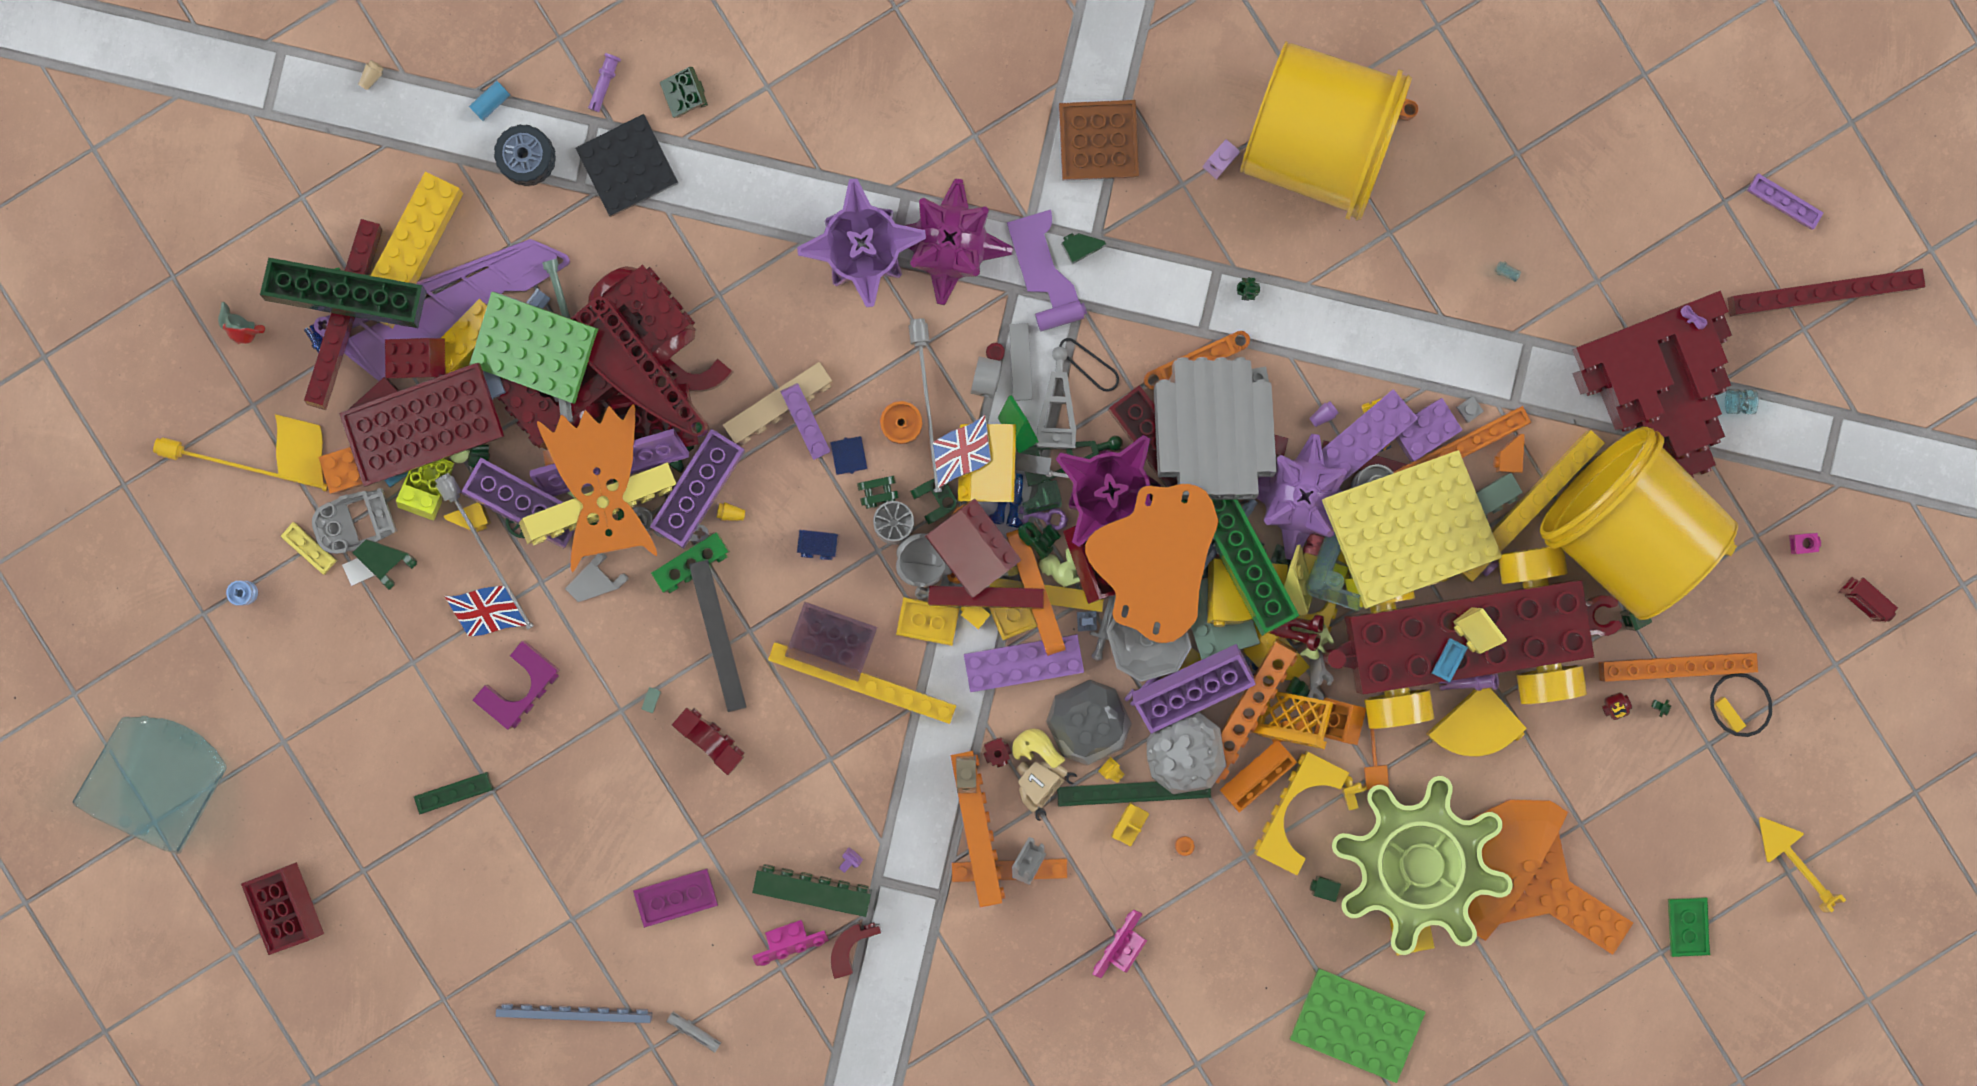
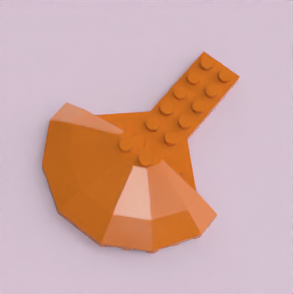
M1508 799L1483 812H1493L1502 820L1500 833L1488 840L1482 848L1483 862L1488 868L1507 874L1511 878L1513 886L1511 892L1505 897L1479 895L1471 901L1468 907V915L1475 926L1477 936L1486 941L1499 924L1550 914L1613 955L1633 925V922L1569 881L1559 835L1568 812L1550 800ZM1480 813V814H1477V815L1473 816V817L1471 818V820H1472V819H1475L1476 817L1480 816V815L1483 814V813Z

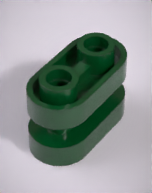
M895 476L857 483L858 491L864 490L865 497L860 498L861 506L865 505L866 509L877 507L879 502L896 501L895 499L899 498L898 491H892L890 485L896 483ZM883 486V494L873 495L872 488Z

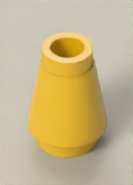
M726 502L724 504L719 503L716 518L721 519V521H744V509Z

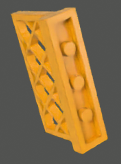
M1283 692L1276 693L1275 696L1279 702L1272 707L1270 705L1271 698L1266 704L1268 708L1263 716H1259V723L1252 733L1261 737L1325 749L1327 742L1324 741V736L1333 706L1332 702ZM1292 699L1294 705L1287 710L1284 703ZM1308 702L1310 708L1303 713L1300 706ZM1321 705H1326L1324 713L1319 716L1316 709ZM1281 706L1284 713L1276 717L1274 710ZM1297 709L1300 716L1292 720L1290 713ZM1313 712L1316 719L1308 723L1306 716ZM1271 714L1273 721L1269 724H1264L1266 716ZM1287 717L1289 724L1282 728L1279 721ZM1303 720L1305 727L1298 731L1295 724ZM1317 723L1320 725L1318 735L1314 734L1311 729Z

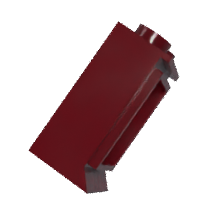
M1851 577L1838 592L1846 594L1845 597L1870 619H1873V622H1889L1896 615L1895 611L1898 607L1864 577L1860 581Z

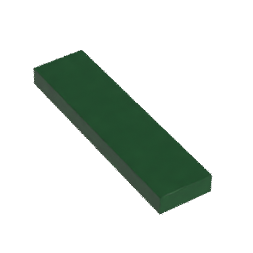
M488 772L413 797L420 815L494 789Z

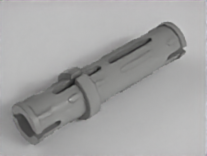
M674 1011L666 1021L679 1029L680 1033H685L714 1053L721 1044L720 1041L693 1025L692 1021L682 1018Z

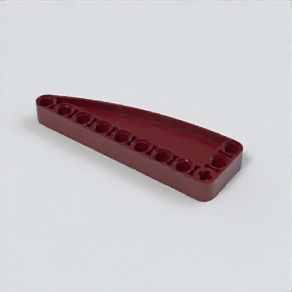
M601 296L596 297L570 318L598 328L588 364L608 383L638 406L664 422L693 436L703 437L708 433L709 426L612 301ZM601 302L605 303V304L603 305L604 308H605L604 310L600 309V308H601V305H600ZM587 313L591 315L589 323L584 322V316ZM617 316L618 323L612 326L610 321L612 317ZM628 331L630 339L623 341L622 336L624 332ZM640 346L642 354L636 357L634 351ZM649 362L654 364V369L651 372H648L646 369ZM661 377L666 379V384L663 387H660L658 384ZM673 392H676L678 400L673 403L670 400V396ZM688 407L690 409V415L687 418H684L682 415V411L684 408ZM700 422L702 425V431L696 433L694 430V426L696 423Z

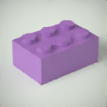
M1440 398L1417 412L1415 415L1419 419L1395 439L1409 461L1413 462L1461 432L1462 428L1443 398Z

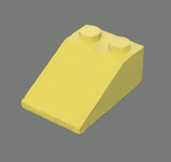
M1297 545L1284 587L1298 614L1304 615L1308 613L1314 595V587L1302 547Z
M1472 607L1453 621L1456 625L1454 627L1455 631L1459 636H1464L1467 639L1466 645L1472 652L1476 651V653L1481 654L1507 641L1483 608Z

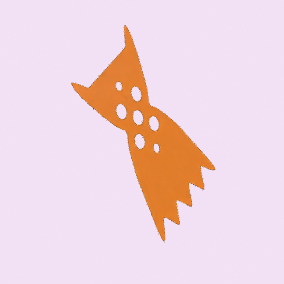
M633 404L630 407L624 420H621L612 408L608 406L601 424L597 423L585 410L577 428L564 415H561L555 432L550 431L544 424L537 421L540 434L561 478L577 500L583 504V509L577 520L571 551L570 567L572 573L584 556L636 546H643L653 555L657 556L656 547L644 525L630 505L623 500V494L629 482L633 462L632 446H634L635 405ZM594 468H600L601 472L599 475L593 473ZM610 479L617 480L619 484L618 489L615 491L608 490L606 487L607 481ZM586 483L591 484L594 488L593 493L589 496L584 495L581 491L582 486ZM600 496L608 498L609 504L606 508H600L597 505V499ZM620 508L624 511L622 520H615L612 517L614 509ZM596 513L599 516V522L596 525L588 523L587 517L589 514ZM607 529L612 530L611 536L605 535Z

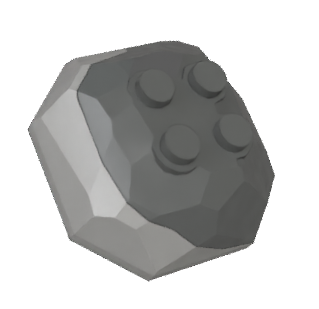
M1087 680L1056 695L1046 720L1062 756L1086 765H1090L1123 749L1132 724L1116 689L1092 680Z

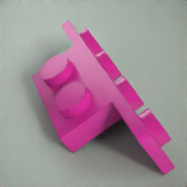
M1133 910L1126 916L1125 924L1115 933L1114 941L1104 951L1105 955L1095 964L1093 972L1095 977L1102 978L1111 963L1123 972H1128L1147 942L1145 938L1133 931L1142 913Z
M802 920L765 932L770 950L755 954L752 958L757 966H765L770 961L785 959L790 954L802 953L807 948L822 946L825 942L829 941V938L825 931L807 936Z

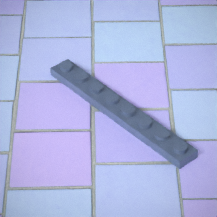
M503 1003L496 1009V1017L651 1023L653 1012H648V1009H636V1012L629 1011L628 1008H617V1011H609L608 1007L590 1010V1007L581 1006L578 1009H571V1006H559L558 1009L552 1008L551 1005H540V1008H534L531 1004H521V1007H513L511 1003Z

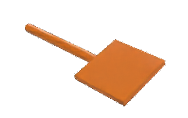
M1370 729L1373 766L1364 767L1365 784L1367 790L1377 785L1389 788L1387 765L1377 766L1374 729Z

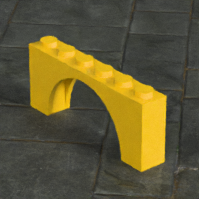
M1308 751L1300 754L1297 760L1299 765L1296 771L1292 770L1288 778L1290 783L1287 788L1284 787L1279 797L1282 799L1279 805L1275 804L1271 811L1273 816L1270 822L1267 821L1262 829L1264 834L1261 839H1257L1253 848L1257 856L1295 875H1298L1306 858L1292 848L1284 831V816L1289 803L1298 793L1309 787L1325 785L1341 790L1349 772Z

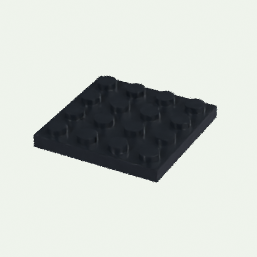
M644 114L575 148L610 217L679 183Z

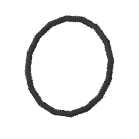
M1744 673L1729 674L1723 676L1714 685L1710 695V709L1715 721L1723 730L1734 736L1750 737L1759 734L1768 726L1772 716V699L1767 688L1758 679ZM1735 676L1746 677L1756 682L1764 691L1768 700L1769 713L1765 723L1758 730L1750 733L1735 732L1727 728L1718 718L1714 708V696L1718 686L1726 679Z

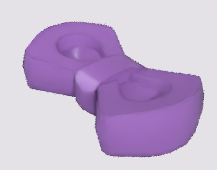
M1686 305L1681 309L1682 316L1689 319L1687 321L1689 324L1694 322L1698 329L1706 327V319L1696 315L1690 306Z

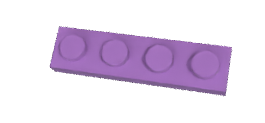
M1759 173L1756 174L1747 189L1754 196L1811 230L1816 227L1823 215L1822 211Z
M796 383L780 391L813 460L831 452L799 384Z

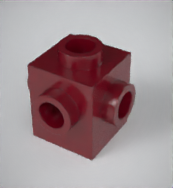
M1002 737L984 743L986 752L983 754L987 764L991 762L992 766L997 765V768L1008 764L1007 760L1010 759L1009 754H1012L1008 743L1004 744ZM999 750L1001 751V755L995 756L994 752Z

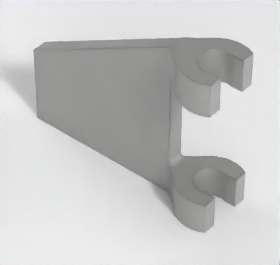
M600 553L594 557L565 589L580 602L619 589L629 578L623 573L612 582L598 568L607 558L604 553Z
M1318 650L1319 658L1316 660L1310 659V692L1307 697L1323 700L1324 696L1317 689V686L1322 684L1323 679L1327 681V685L1331 686L1333 676L1326 670L1322 652Z

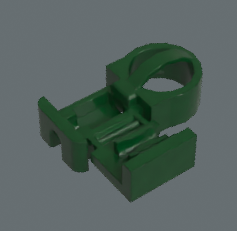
M1027 522L1019 527V537L1027 546L1031 545L1040 556L1039 560H1043L1053 551L1052 545L1061 535L1051 524L1045 526L1042 529L1043 533H1041L1036 525ZM1026 528L1031 533V537L1027 534Z

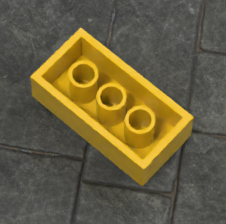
M478 299L441 337L445 338L446 374L470 364L487 308V304L481 299Z

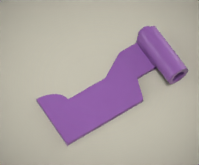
M1051 209L1007 222L1027 291L1048 292L1052 309L1035 313L1040 332L1084 319V315L1087 314L1085 304H1080L1074 285L1054 267L1044 235L1049 231L1052 224Z

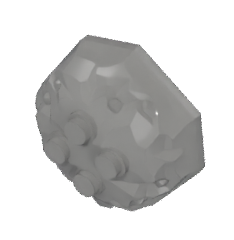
M1196 712L1151 733L1146 740L1147 761L1152 779L1172 794L1212 788L1226 767L1220 727L1200 712Z

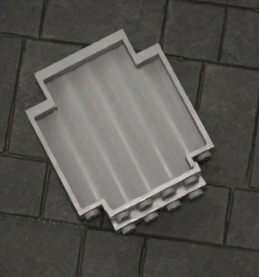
M1181 357L1174 361L1170 379L1160 380L1154 386L1158 477H1177L1178 485H1196L1205 490L1211 499H1256L1259 495L1258 477H1274L1277 472L1271 383L1266 382L1264 379L1255 380L1252 383L1251 361L1246 360L1244 357L1235 358L1233 361L1227 360L1224 357L1216 358L1214 361L1208 360L1205 357L1197 358L1195 361ZM1188 491L1183 492L1181 500H1188Z

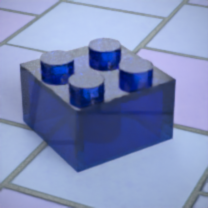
M799 530L797 553H801V557L813 558L814 555H820V559L832 560L833 557H837L840 534Z

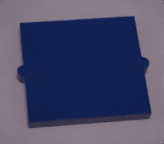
M861 436L854 438L845 437L843 440L830 442L836 475L853 474L855 471L868 469Z

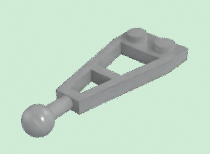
M1056 347L1052 353L1054 360H1056L1055 372H1051L1037 428V439L1039 441L1037 448L1075 450V419L1067 372H1063V361L1066 360L1068 353L1064 347ZM1055 379H1062L1065 397L1051 396ZM1049 403L1066 404L1070 429L1044 428Z

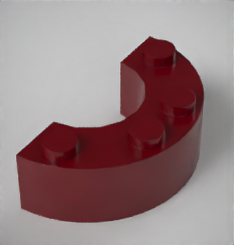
M686 707L672 723V726L700 747L714 761V764L728 776L744 758L745 752L737 745H734L735 740L728 734L724 736L719 732L721 728L714 722L711 724L702 718V713L696 708L691 710Z

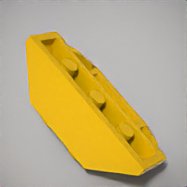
M1254 622L1260 644L1243 649V652L1259 668L1275 639L1282 641L1290 647L1292 646L1285 638L1277 637L1270 633L1262 636ZM1297 651L1296 656L1298 658L1292 667L1289 665L1286 670L1288 675L1285 680H1292L1293 677L1299 678L1309 668V665ZM1280 659L1273 661L1275 667H1281L1284 664ZM1267 676L1269 680H1274L1272 676Z

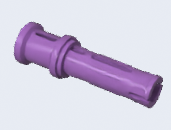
M608 53L604 55L606 58L602 68L599 69L600 77L588 109L600 112L610 80L615 77L616 74L614 72L617 64L621 62L620 58Z
M1495 673L1452 680L1451 682L1445 681L1439 682V684L1447 683V685L1439 687L1442 691L1475 688L1478 691H1481L1483 688L1497 690L1499 687V677Z

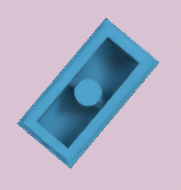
M496 80L469 107L484 121L510 94Z

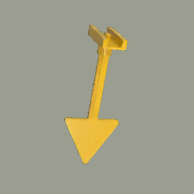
M1759 817L1764 851L1768 863L1784 852L1819 893L1823 903L1818 907L1823 912H1833L1834 909L1832 907L1836 905L1835 903H1844L1846 901L1842 894H1832L1828 889L1826 890L1791 849L1790 846L1804 835L1803 832Z

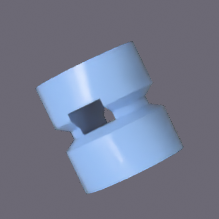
M234 581L228 586L226 596L234 605H249L257 599L258 589L253 582Z

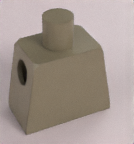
M976 756L956 757L957 793H976Z

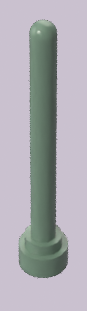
M553 259L543 262L544 270L550 274L561 315L570 318L557 274L558 261Z

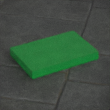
M1708 898L1668 899L1670 956L1710 955Z

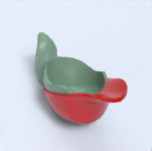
M225 302L221 303L218 317L219 326L227 332L232 341L237 344H249L254 340L256 334L265 332V326L255 325L254 322H248L239 315L230 314L229 306Z

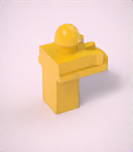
M1347 776L1344 782L1346 786L1342 787V792L1347 808L1350 811L1359 808L1355 794L1366 791L1367 786H1362L1359 782L1353 784L1352 777Z

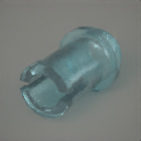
M1500 261L1495 269L1497 275H1503L1513 280V282H1516L1521 274L1520 270L1507 265L1506 261Z

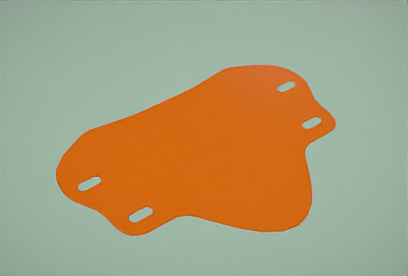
M1179 484L1171 487L1145 486L1138 492L1135 509L1131 515L1099 528L1088 538L1085 544V553L1088 561L1097 573L1115 590L1116 598L1112 613L1114 620L1121 625L1136 629L1149 640L1159 643L1173 642L1183 636L1197 619L1199 589L1206 557L1218 526V518L1213 501L1205 490L1192 484ZM1184 491H1188V501L1184 504L1181 502ZM1151 493L1153 495L1152 503L1150 506H1146L1147 494ZM1127 605L1129 607L1128 615L1124 618L1121 616L1123 606ZM1159 622V633L1155 635L1153 633L1154 624Z

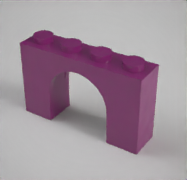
M521 641L510 657L526 669L530 675L531 687L528 694L520 701H509L489 685H484L472 700L507 730L512 727L515 729L521 723L520 717L524 712L528 714L534 707L532 703L535 699H540L546 693L545 687L549 683L552 685L559 677L557 673L560 670L526 641Z

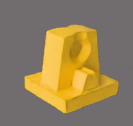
M1111 757L1098 770L1107 780L1110 778L1116 783L1125 775L1119 768L1120 765Z

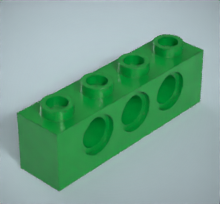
M718 532L651 573L663 593L668 591L670 594L679 588V583L683 581L688 583L693 580L691 570L687 567V561L691 558L696 562L706 560L703 557L705 549L709 548L713 552L712 558L708 559L709 565L716 560L720 563L728 558L726 554L730 551ZM673 569L680 571V577L677 580L672 579L670 576Z

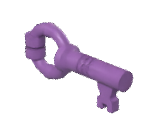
M1020 506L1019 514H1023L1021 524L1029 522L1028 519L1031 516L1042 519L1046 525L1051 524V515L1056 513L1061 515V521L1059 525L1052 526L1056 530L1067 526L1068 518L1059 508L1051 509L1045 513Z

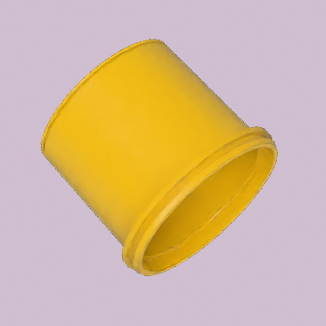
M1286 41L1261 103L1240 172H1245L1249 176L1347 211L1345 217L1347 220H1350L1351 217L1355 218L1356 221L1361 220L1399 118L1412 77L1409 74L1407 76L1403 75V70L1398 69L1397 75L1393 76L1293 43L1289 44Z
M1641 427L1626 434L1586 466L1556 499L1540 526L1541 536L1548 547L1552 549L1561 547L1639 620H1646L1664 612L1694 589L1722 559L1733 543L1738 531V523L1663 448L1664 437L1659 432L1648 427Z

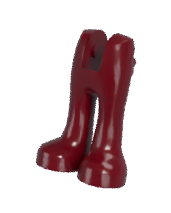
M1315 615L1311 620L1296 618L1269 632L1277 637L1303 642L1309 650L1316 651L1321 640L1319 634L1292 630L1291 627L1322 633L1324 617L1322 615Z

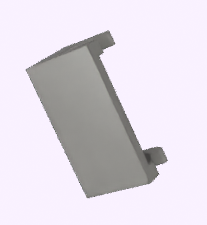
M1031 837L1027 839L1012 866V878L1029 885L1046 856L1044 845L1041 843L1039 847L1036 846L1034 839Z

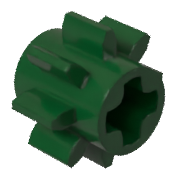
M1242 278V281L1237 285V295L1242 296L1241 300H1255V297L1260 293V284L1255 282V278Z

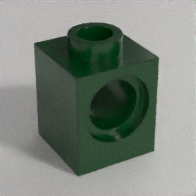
M1316 876V879H1312L1310 885L1311 894L1318 898L1336 902L1341 883Z

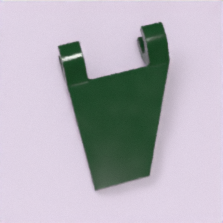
M368 539L352 552L388 590L395 585V582L386 574L400 560H404L411 569L417 565V560L409 553Z

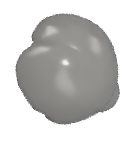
M924 533L907 537L900 543L896 551L898 558L896 562L897 574L901 580L911 586H931L940 581L943 576L952 573L925 537L927 534Z

